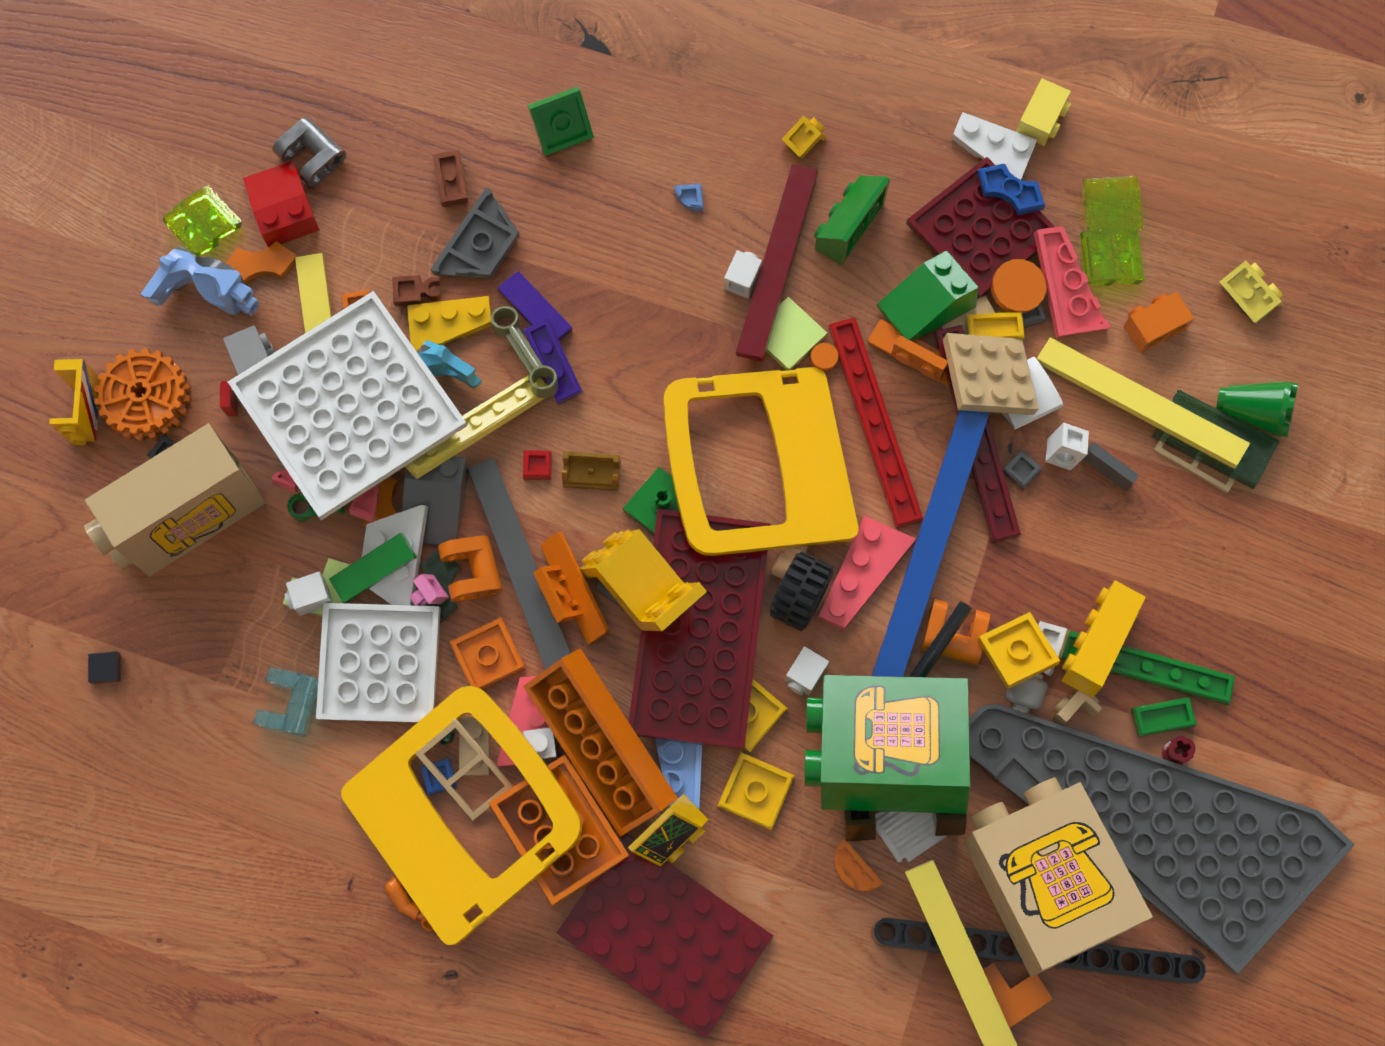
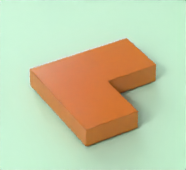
M994 963L983 968L1009 1028L1053 999L1038 975L1033 977L1029 975L1010 988Z

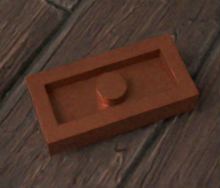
M455 150L433 154L442 207L469 203L460 151Z

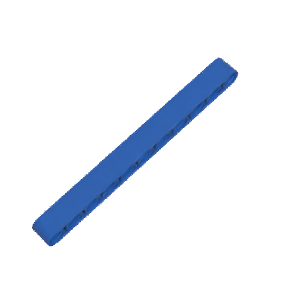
M959 411L871 676L903 677L989 412Z

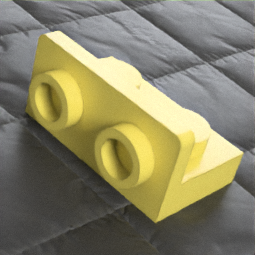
M1245 260L1223 278L1220 284L1256 324L1276 307L1279 308L1283 305L1279 299L1283 294L1273 283L1268 286L1264 282L1262 277L1265 276V273L1256 263L1250 265Z

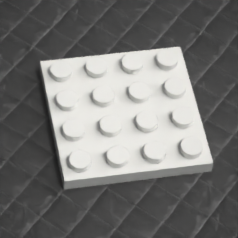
M323 603L316 719L418 723L435 708L441 608L439 606Z

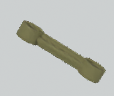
M509 306L496 308L491 314L493 331L497 336L508 340L529 373L532 393L539 398L553 396L558 390L557 374L553 368L542 365L520 331L517 311ZM502 318L514 319V322L509 326L502 327L496 324ZM541 377L553 379V382L546 387H539L534 384Z

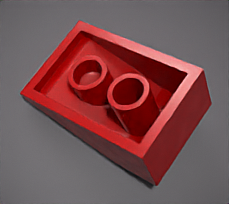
M294 160L243 178L256 222L268 247L275 241L283 244L320 231Z

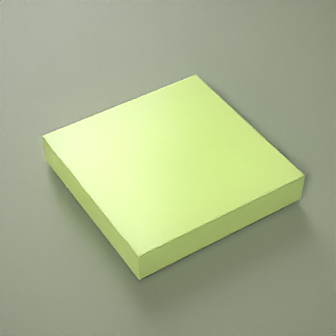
M787 297L779 306L766 352L786 371L792 370L816 345L827 337V332L794 301Z

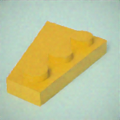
M489 296L407 305L410 343L416 351L420 349L426 340L445 346L446 343L459 337L465 338L492 326Z

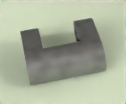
M309 117L299 120L273 145V152L283 162L294 158L305 147L315 155L303 166L299 174L300 178L310 187L320 184L346 158V152Z

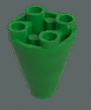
M1284 381L1230 385L1227 388L1220 387L1216 409L1223 410V413L1275 436L1287 438L1299 383Z

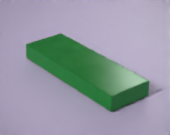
M399 533L329 578L341 601L348 603L416 559L417 556L404 534Z

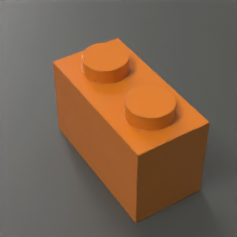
M1177 291L1168 296L1164 293L1155 298L1151 305L1145 308L1141 305L1128 314L1129 318L1124 327L1141 353L1186 330L1194 320L1193 315Z

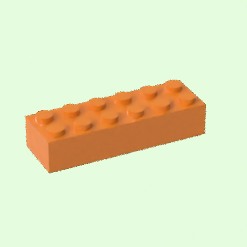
M581 648L561 658L523 686L620 837L661 812L678 799Z

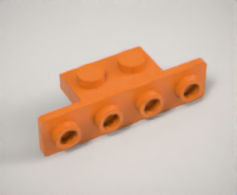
M879 320L868 338V344L896 358L899 362L913 367L923 375L949 387L945 374L948 362L940 356L938 349L919 339L912 342L901 336L891 324L884 320Z
M557 532L541 544L542 551L550 566L540 567L533 574L556 622L576 620L587 644H591L607 634L609 628L563 533Z

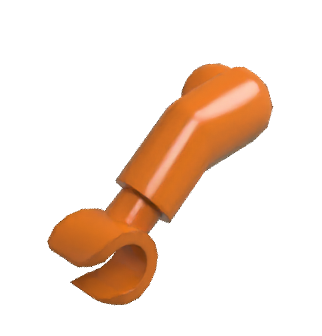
M394 875L387 882L385 891L398 912L416 921L418 919L421 920V925L425 930H434L418 906L411 901L399 879Z

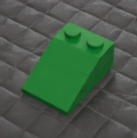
M945 251L919 266L877 303V307L901 336L913 342L976 308L979 287L948 251Z

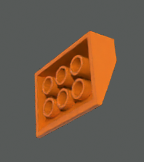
M566 755L549 764L548 768L578 812L582 821V832L577 843L535 879L552 909L580 892L629 857L628 852ZM526 779L489 802L490 809L520 857L525 855L553 829V822ZM549 844L537 855L543 862L555 850Z

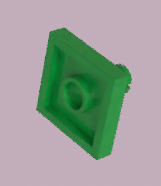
M578 86L527 105L545 156L594 138Z
M660 467L656 469L623 507V511L653 535L658 508L679 511L672 476Z

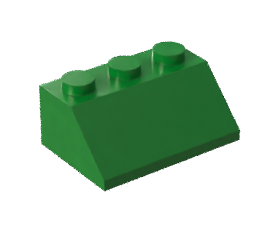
M860 175L855 183L850 182L843 193L844 199L840 204L836 202L830 210L828 222L826 224L821 223L814 234L816 238L815 249L842 265L885 204L890 179L886 176Z

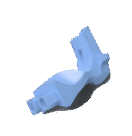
M177 247L167 256H162L159 259V269L141 292V296L149 299L152 304L162 306L175 289H179L189 282H194L197 290L208 303L226 313L237 316L242 311L252 316L260 305L258 299L253 297V290L245 284L237 270L217 259L199 257L184 247Z

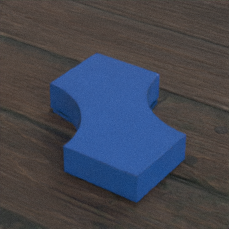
M1006 164L978 169L977 175L984 197H998L1007 201L1015 209L1017 215L1044 210L1045 203L1037 181L1018 179L1009 172Z

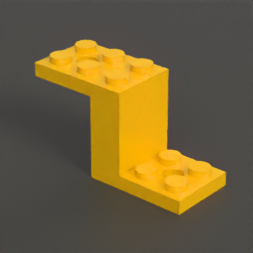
M627 529L619 533L614 532L604 540L603 544L605 547L602 550H594L582 560L584 565L580 568L585 578L597 577L643 631H663L707 592L700 582L684 583L640 529L633 531Z

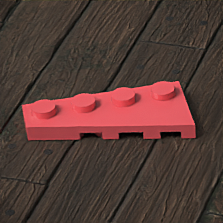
M1059 226L1036 230L1034 237L1041 270L1046 279V294L1055 338L1110 329L1108 320H1104L1099 309L1101 306L1097 297L1093 296L1088 286L1089 280L1085 272H1082L1077 262L1078 257L1064 227Z
M864 516L818 619L845 630L870 596L914 544L916 538Z

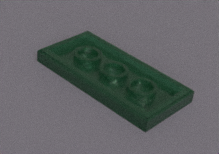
M1178 389L1171 402L1249 442L1250 445L1237 467L1233 469L1159 428H1156L1152 437L1254 489L1280 441Z

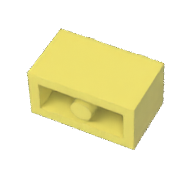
M1042 78L1019 122L1016 132L1037 139L1036 143L1045 146L1049 137L1054 139L1061 125L1057 123L1059 117L1065 118L1070 108L1071 102L1067 100L1071 91Z

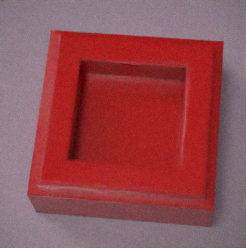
M221 381L220 408L228 417L237 416V395L228 381Z
M524 450L523 480H551L552 451Z

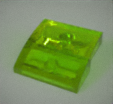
M1137 176L1083 179V206H1086L1087 233L1143 229L1142 203Z
M209 185L185 198L163 217V222L197 256L219 246L220 238L238 230L242 224L241 219Z
M1102 229L1080 233L1084 270L1089 280L1088 284L1110 286L1115 282L1139 285L1145 281L1138 231Z

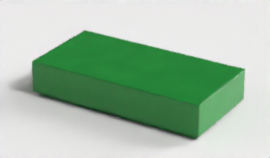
M1190 697L1133 707L1131 709L1138 737L1197 726Z

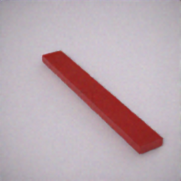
M853 317L831 323L828 328L834 346L838 351V358L895 529L923 522L924 518L856 318Z

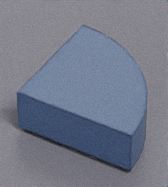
M701 184L674 186L675 195L685 208L695 212H703Z

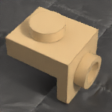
M1077 691L1070 699L1064 696L1054 707L1058 713L1052 720L1057 724L1064 725L1079 707L1092 717L1097 715L1102 710V707L1098 705L1099 701L1095 696L1091 698Z

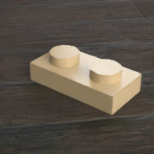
M474 717L460 718L459 723L490 758V733ZM459 733L460 770L478 754ZM481 760L461 777L490 776V768Z

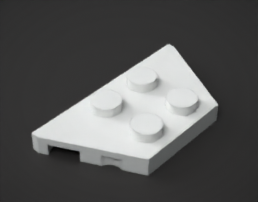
M420 505L366 525L362 557L399 533L404 534L417 556L416 559L369 588L391 605H414L410 595L416 591V585L413 580L418 577L428 506Z

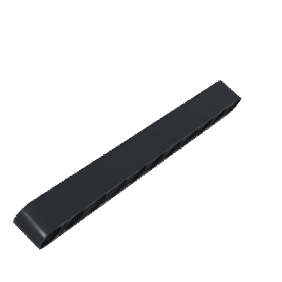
M882 918L872 926L871 937L879 946L942 954L928 922ZM881 924H887L892 927L894 934L890 941L880 938L878 929ZM964 927L969 940L972 935H977L983 941L982 950L975 952L978 959L1024 964L1008 932ZM911 928H918L922 931L923 941L921 944L916 945L910 941L908 934ZM1002 939H1008L1013 945V952L1010 956H1006L1000 951L999 945ZM1106 944L1097 945L1073 957L1069 964L1062 962L1052 967L1178 984L1198 983L1202 981L1206 973L1203 961L1193 955ZM1094 950L1099 951L1103 956V964L1100 967H1096L1091 961V954ZM1124 954L1130 955L1133 959L1134 965L1130 971L1122 966L1121 959ZM1154 958H1159L1164 965L1163 972L1160 975L1156 974L1152 969ZM1186 961L1192 964L1194 968V974L1191 978H1187L1182 970L1183 964Z

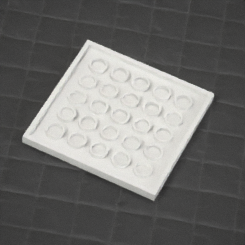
M374 291L228 381L320 520H323L467 427V423Z

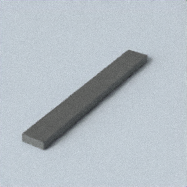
M492 458L468 467V470L545 669H547L561 658L570 654L560 625L552 615L550 607L533 574L537 570L535 561L495 459Z

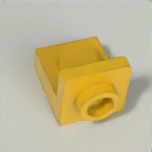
M803 115L781 140L803 159L820 139L825 141L827 136L822 132L825 127L815 117L810 120Z

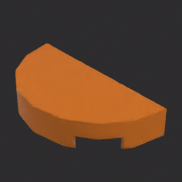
M844 838L837 847L834 856L835 871L840 880L849 888L861 892L873 891L882 886L883 882Z

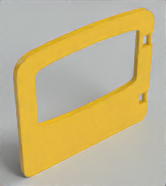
M808 367L788 371L774 370L717 375L697 379L696 377L683 378L668 385L663 397L670 469L689 545L696 552L703 555L716 556L848 542L856 537L858 523L827 377L823 370L817 367ZM796 377L797 383L783 385L782 378ZM713 384L714 391L699 392L698 385ZM758 396L762 399L775 442L783 484L786 522L780 525L715 531L709 526L698 488L690 443L688 403L697 400Z
M465 686L454 691L350 779L341 790V797L441 941L447 945H457L468 937L481 923L501 909L560 856L562 857L577 843L582 832V821L578 812L543 759L491 697L482 689L474 686ZM466 714H471L480 722L503 748L530 784L553 822V829L545 838L499 877L493 879L475 862L445 824L411 769V762L417 756L415 753L451 724L453 719L459 720ZM551 844L555 851L542 862L537 854L547 845ZM478 905L483 913L470 923L465 915Z

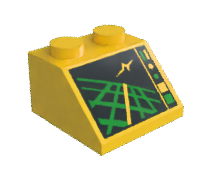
M683 794L628 848L633 853L659 866L667 860L673 863L685 851L681 846L689 840L693 844L705 832L702 826L708 819Z

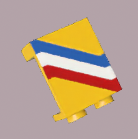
M83 359L54 360V371L72 390H75L73 418H50L49 424L70 444L85 445L86 442L96 441L99 407L95 405L94 399L99 397V395L94 392V387L101 383L97 378L98 375Z

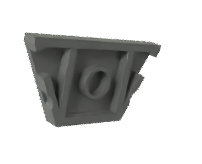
M485 188L430 270L433 275L491 279L520 237L519 231L508 219L506 212L498 204L489 188Z

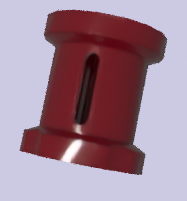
M1177 736L1164 745L1162 756L1165 760L1182 765L1193 759L1196 747L1191 739L1185 736ZM1182 748L1183 753L1176 755L1174 749Z

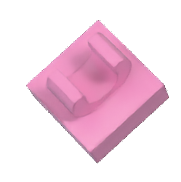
M420 574L413 580L418 590L410 595V599L415 606L419 604L425 606L428 603L442 604L449 598L434 575Z

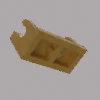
M563 451V471L561 473L563 487L619 491L620 455Z

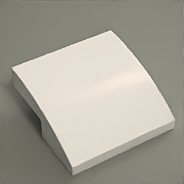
M1035 357L1027 361L1039 410L1034 415L1002 413L1014 430L1063 407V402L1055 386Z

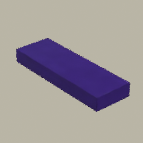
M519 271L498 287L501 295L531 326L549 318L559 341L572 331V326Z
M546 318L523 329L531 348L542 365L553 368L557 374L558 390L553 395L557 404H562L582 394L581 386L550 319ZM545 377L548 385H550L553 379Z

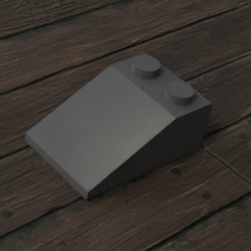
M453 456L418 479L406 469L402 512L420 505L428 506L423 539L424 545L438 546L443 542L458 539L469 474L466 458Z

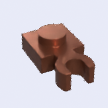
M420 275L392 277L393 303L395 306L422 304V297H427L430 300L441 299L440 291H430L431 287L440 286V280L437 277H430L425 282H421Z

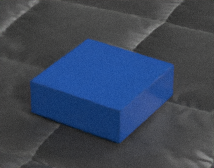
M449 758L433 763L447 780L454 775ZM425 765L421 766L429 796L447 791ZM456 781L452 784L454 789L458 788Z

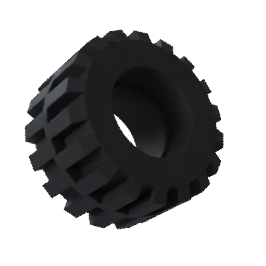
M801 551L797 554L787 569L770 606V616L799 631L807 628L831 581L833 566Z

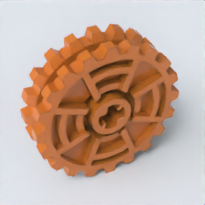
M142 348L140 353L132 349L128 350V355L125 357L121 354L115 356L116 362L113 364L108 362L105 365L107 371L99 373L97 378L101 383L94 387V392L99 395V397L94 399L95 405L101 408L98 411L99 415L105 419L106 423L116 433H123V436L127 439L135 436L137 441H144L145 437L149 436L151 440H156L160 433L168 435L171 426L178 427L181 424L179 421L180 416H186L188 413L185 405L191 403V397L187 395V392L191 391V387L185 381L187 379L185 373L174 363L171 357L167 356L164 358L163 353L158 350L152 354L148 348Z

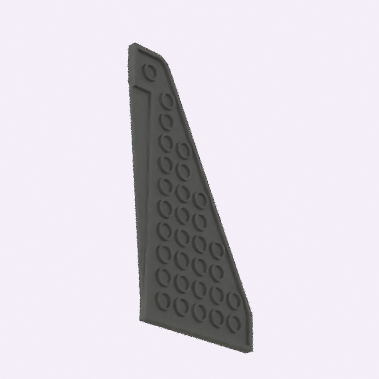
M985 705L969 718L970 759L1028 806L1030 805L1024 796V792L1048 779L1056 777L1062 790L1081 782L1142 897L1212 952L1233 974H1239L1355 845L1318 810L1003 705Z

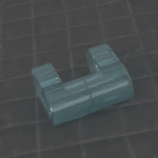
M269 667L265 682L273 686L291 689L292 692L285 715L257 709L253 725L306 737L317 700L318 678Z

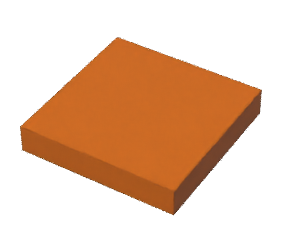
M502 617L449 642L469 686L485 690L526 670Z

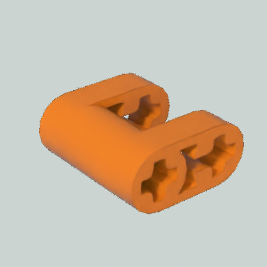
M482 535L454 539L438 545L437 548L442 562L468 559L473 576L472 579L457 581L448 586L452 602L491 597L503 591L488 536Z
M933 599L921 651L926 652L943 627L948 602ZM975 610L969 635L964 636L956 633L941 656L978 665L983 650L978 639L979 636L987 633L990 613Z

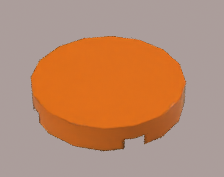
M1012 259L1003 263L992 278V296L996 303L1008 312H1022V314L1034 310L1044 299L1047 290L1046 279L1041 269L1034 263L1024 259Z

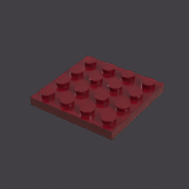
M988 157L919 209L906 222L908 227L936 256L948 251L979 287L977 299L991 291L993 275L1003 263L1012 259L1028 261L1038 253L1034 237L1036 230L1055 227L1040 211L1017 215L1015 209L1007 201L998 197H984L977 172L978 169L995 166Z

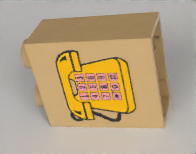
M208 423L85 499L96 519L84 525V528L97 549L103 555L109 553L120 569L123 570L134 564L150 577L263 506L266 502L237 457Z
M1056 777L1048 779L1024 792V796L1030 806L1009 815L1003 802H1000L973 815L970 819L976 831L972 832L963 843L1031 977L1153 918L1081 782L1062 790Z

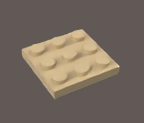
M953 333L945 335L943 344L958 410L1034 415L1039 410L1022 339Z

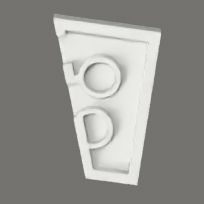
M962 112L952 136V140L976 158L985 159L988 157L995 165L1006 164L1009 172L1018 179H1022L1037 139Z

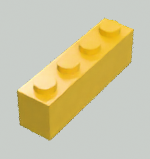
M1114 580L1109 589L1102 588L1095 601L1099 604L1097 611L1092 609L1084 623L1089 626L1086 633L1081 631L1073 645L1078 648L1075 655L1070 653L1062 667L1066 671L1062 682L1094 698L1103 687L1146 598L1145 596Z

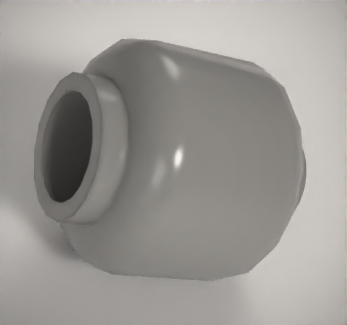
M1038 674L1008 689L1005 697L1013 703L1012 709L1029 714L1030 708H1041L1048 684L1043 680V675Z

